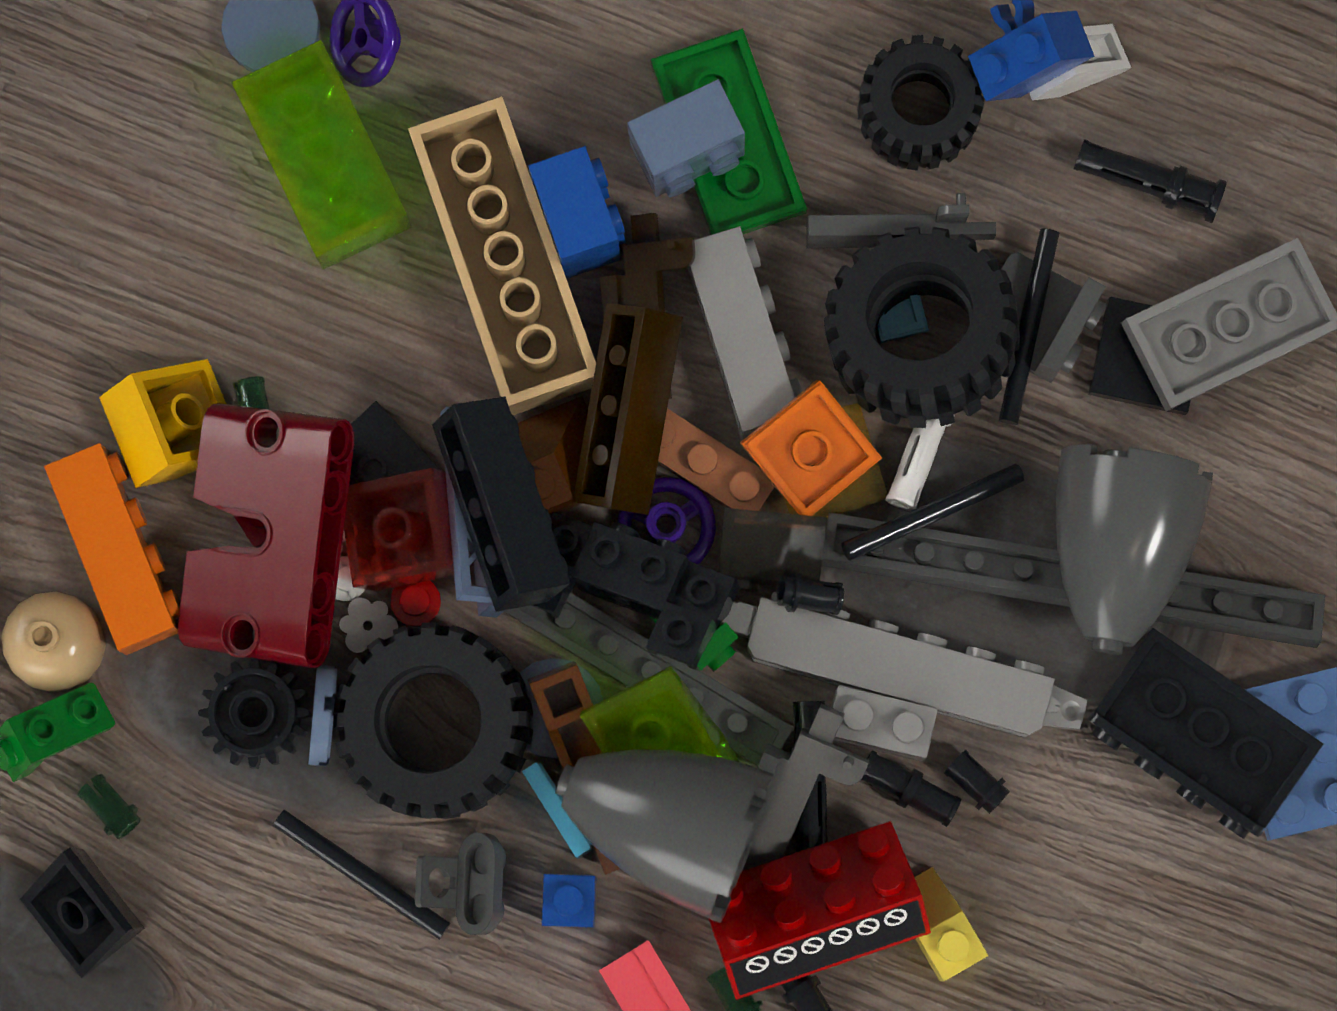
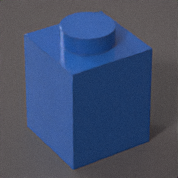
M544 874L542 926L595 928L597 877L592 875Z

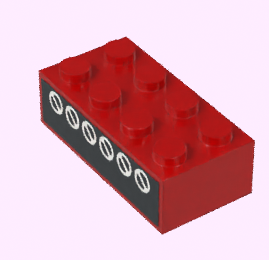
M891 821L742 871L735 888L732 889L730 894L731 900L721 923L708 918L736 1000L931 933L921 891Z

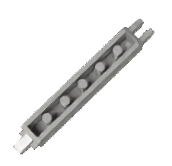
M773 592L771 599L761 597L758 607L743 602H734L729 615L721 622V624L726 622L738 637L749 640L747 652L754 663L837 686L841 685L937 708V714L1022 738L1036 732L1042 726L1079 730L1083 722L1087 700L1053 685L1054 678L1043 676L1044 667L1021 660H1016L1014 667L994 662L995 653L967 646L964 654L947 649V640L925 633H918L917 640L897 635L899 627L887 622L870 619L868 626L850 622V613L843 610L838 615L821 611L817 613L797 608L794 613L788 612L785 606L777 604V592Z

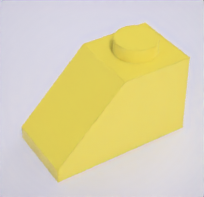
M931 867L915 876L923 897L931 933L918 937L915 940L938 980L944 982L989 955L964 912L934 868Z

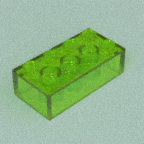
M322 40L231 82L323 270L412 228L407 213Z

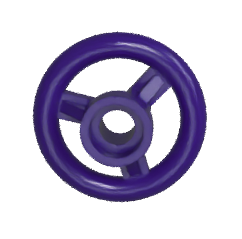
M341 0L334 12L330 27V49L334 64L340 75L348 83L362 88L374 86L389 73L400 47L401 34L395 15L387 0ZM369 5H371L376 10L380 19H377L375 17V15L369 8ZM354 9L355 27L352 31L351 41L345 46V27L348 17ZM362 55L378 58L379 60L375 67L366 73H361L352 66L354 61Z
M673 477L655 478L653 494L673 492L686 497L689 501L681 507L670 502L659 503L651 508L649 515L619 510L617 522L632 528L633 519L646 525L649 535L655 541L657 539H665L675 543L683 536L686 522L699 514L701 519L700 537L695 547L686 555L690 562L699 564L709 553L716 534L715 514L709 500L702 491L685 480ZM663 517H670L675 521L676 527L670 533H662L657 528V522Z

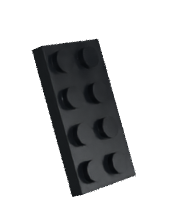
M1152 628L1098 708L1092 711L1087 718L1096 725L1092 732L1095 737L1115 750H1118L1120 745L1123 744L1138 754L1134 761L1138 767L1158 780L1163 773L1181 784L1176 791L1180 796L1200 809L1203 808L1206 802L1223 813L1219 822L1243 839H1245L1249 832L1257 837L1261 836L1324 745L1320 740L1155 628Z

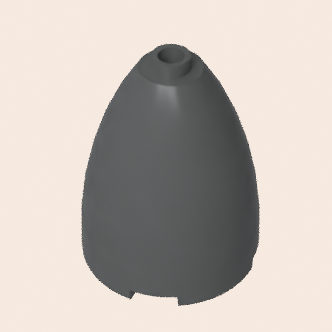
M1092 444L1067 446L1061 450L1055 521L1058 557L1063 584L1072 614L1083 638L1093 642L1092 650L1106 654L1122 655L1123 647H1133L1154 624L1170 601L1186 571L1205 518L1213 472L1203 471L1202 475L1198 474L1199 463L1150 450L1129 447L1128 451L1104 450L1103 455H1097L1098 447Z
M651 749L614 751L580 758L575 767L566 764L561 774L556 794L564 797L562 808L579 831L622 871L651 891L675 904L721 923L731 900L730 894L737 884L740 873H742L767 803L766 800L759 797L765 798L768 788L772 786L775 774L733 760L701 753Z

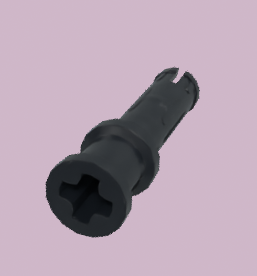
M1085 139L1074 170H1080L1161 198V203L1165 204L1166 208L1173 209L1175 206L1204 215L1205 221L1210 223L1214 221L1227 185V181L1222 179L1215 183L1189 174L1187 167L1181 165L1180 167L1174 166V169L1170 170L1091 143Z

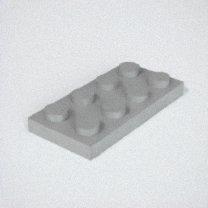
M1296 238L1128 317L1121 324L1167 412L1336 331L1337 312L1299 238Z

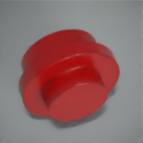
M412 576L405 578L396 585L392 592V611L399 621L408 626L420 627L422 623H430L440 611L441 596L439 590L430 580L424 577Z

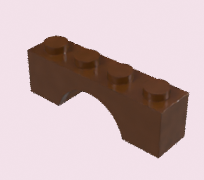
M575 661L527 679L563 770L566 764L575 767L580 758L611 752ZM594 846L605 875L620 869Z

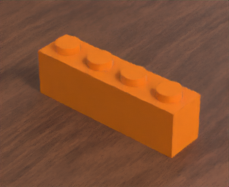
M98 443L45 465L44 468L117 650L128 655L178 634L177 619H179L180 602L173 589L165 591L159 573L166 571V568L155 543L146 544L140 528L147 525V521L137 498L129 500L122 482L128 480L129 476L119 453L110 454L106 447Z

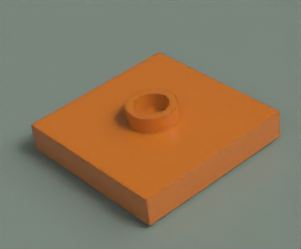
M818 379L740 442L804 522L882 459L821 380Z

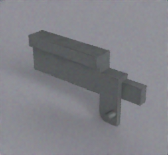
M958 193L956 194V205L940 206L936 214L808 215L806 219L807 248H861L862 246L875 248L877 246V237L889 232L892 238L905 236L904 228L919 227L920 234H931L933 227L949 229L950 238L957 240L961 234L973 240H994L996 236V222H966L969 216L966 194Z
M821 704L810 730L802 727L791 754L767 744L757 768L773 773L775 777L771 788H768L765 798L759 797L766 800L767 803L742 871L783 858L819 774L844 785H854L862 779L869 760L832 745L845 713Z

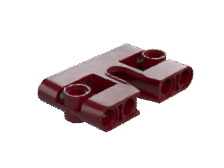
M221 403L212 404L207 409L201 428L193 498L231 515L261 520L267 529V537L261 547L229 545L187 551L178 620V635L184 646L227 653L236 658H256L310 668H317L325 661L331 639L354 449V431L348 420ZM279 427V436L277 440L276 433ZM253 629H254V631H255L254 641H253V637H252Z

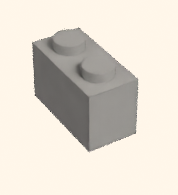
M838 685L832 708L845 714L833 741L920 762L927 759L938 711L937 708Z

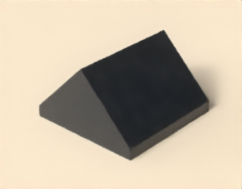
M70 847L63 851L20 898L81 978L93 971L145 929L84 849Z

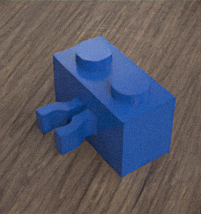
M1012 0L1016 10L1014 17L1011 14L1009 4L992 7L990 9L992 17L997 26L1004 31L1005 35L968 56L985 101L1020 98L1095 57L1077 10L1043 13L1034 18L1035 8L1033 0Z

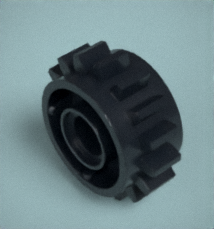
M251 658L249 668L243 669L238 662L234 661L231 663L232 673L225 677L218 672L213 675L218 683L214 691L203 690L202 695L210 701L208 708L198 710V716L209 719L210 726L202 731V735L206 738L216 737L218 739L212 749L216 754L220 755L228 749L231 750L229 763L236 766L240 764L244 756L248 757V762L252 769H259L261 758L265 757L272 765H278V753L285 750L294 754L296 748L292 741L295 736L306 737L308 734L306 730L300 727L301 719L311 717V711L300 707L299 703L308 696V693L305 689L293 690L291 688L297 679L294 673L289 672L282 678L278 677L280 664L272 661L267 669L264 670L260 660L256 658ZM254 700L264 701L268 711L265 721L257 727H248L243 720L245 706Z

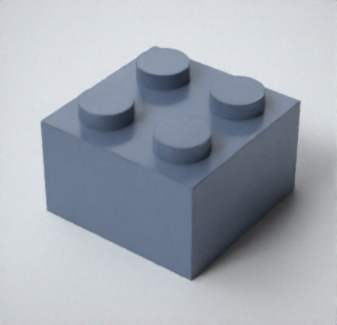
M719 79L627 122L630 146L655 197L667 193L668 197L680 195L695 185L693 179L710 171L713 176L724 174L740 164L738 158L744 156L745 132Z

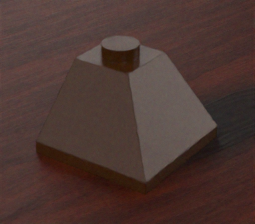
M582 396L518 423L519 437L527 460L530 461L534 468L535 483L543 506L548 510L550 517L553 512L562 513L581 505L572 501L588 408Z

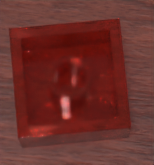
M428 468L349 485L344 532L353 588L380 591L454 576L446 471Z

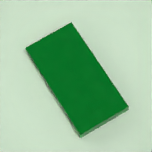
M743 29L650 59L665 104L719 79L745 132L744 156L738 158L740 162L738 166L718 176H713L710 171L693 179L695 182L694 189L710 235L739 226L741 227L742 234H746L807 213L805 201Z

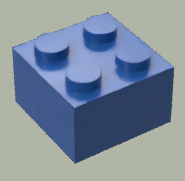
M586 146L528 165L530 177L566 279L620 261L619 245L626 243L623 234L625 229L616 204L606 206L604 199L610 198L607 189L609 185L600 158L590 160Z

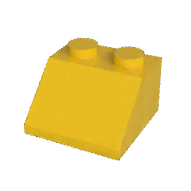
M208 359L131 373L99 397L135 488L175 480L196 471L204 415L212 404H226Z

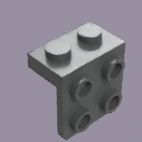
M1016 252L1008 256L1001 270L1006 271L1012 284L1019 325L1033 260ZM1051 271L1030 367L1031 373L1052 383L1060 369L1069 374L1083 347L1075 343L1083 327L1093 331L1107 304L1099 300L1106 286L1088 277L1083 287Z

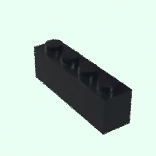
M504 396L453 404L432 424L495 612L548 602L570 584L567 563L557 547L551 529L550 514L543 506L535 483L534 468L530 461L527 460L519 437L518 422L515 416L511 414L507 399Z

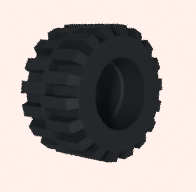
M923 35L912 36L911 43L905 44L902 38L894 41L890 51L887 52L883 48L875 55L873 65L869 64L864 73L857 108L858 120L862 121L861 132L864 139L870 138L872 140L871 149L877 155L884 151L889 155L887 162L895 166L901 160L908 162L907 169L918 170L919 164L927 163L929 170L939 167L940 161L946 159L949 163L957 158L961 149L965 150L977 130L984 108V96H982V91L970 60L964 61L961 58L963 49L956 44L950 50L942 47L944 43L943 38L934 36L932 44L924 43ZM913 81L930 83L945 95L949 104V112L944 119L932 125L921 126L909 123L900 117L894 109L891 101L893 92L903 84Z

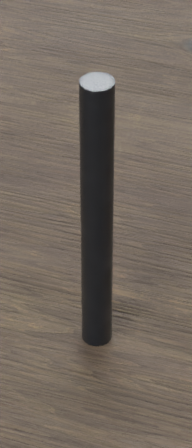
M1043 228L1039 232L1019 324V350L1014 352L1016 364L1011 376L1007 379L998 421L1010 425H1018L1057 248L1060 233L1052 229Z
M1015 463L841 543L843 553L851 561L1024 482L1022 469Z
M285 809L274 822L273 827L440 940L451 923L430 908L417 907L415 905V898Z

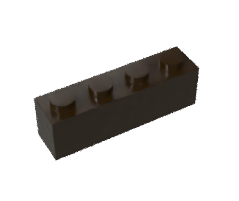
M606 303L572 502L649 515L682 316L646 307Z

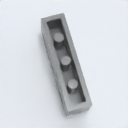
M739 226L695 240V259L687 269L741 439H745L798 396L802 389L798 378L789 380L784 361L791 359L783 331L774 333L769 315L776 313L770 289L767 284L759 287L754 268L760 267L761 262L753 238L744 240L741 227Z

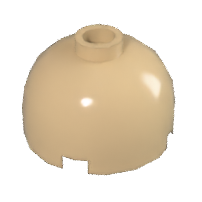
M59 591L38 593L20 602L7 617L2 633L3 655L13 674L28 686L48 692H59L83 684L94 674L100 666L106 648L105 636L103 635L102 625L96 611L80 598Z

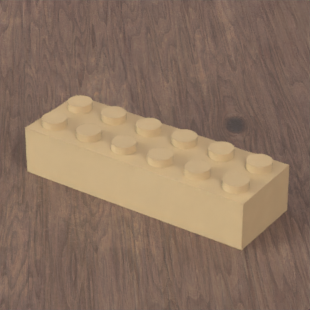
M503 97L408 128L500 396L506 397L511 414L516 415L591 389L596 361Z

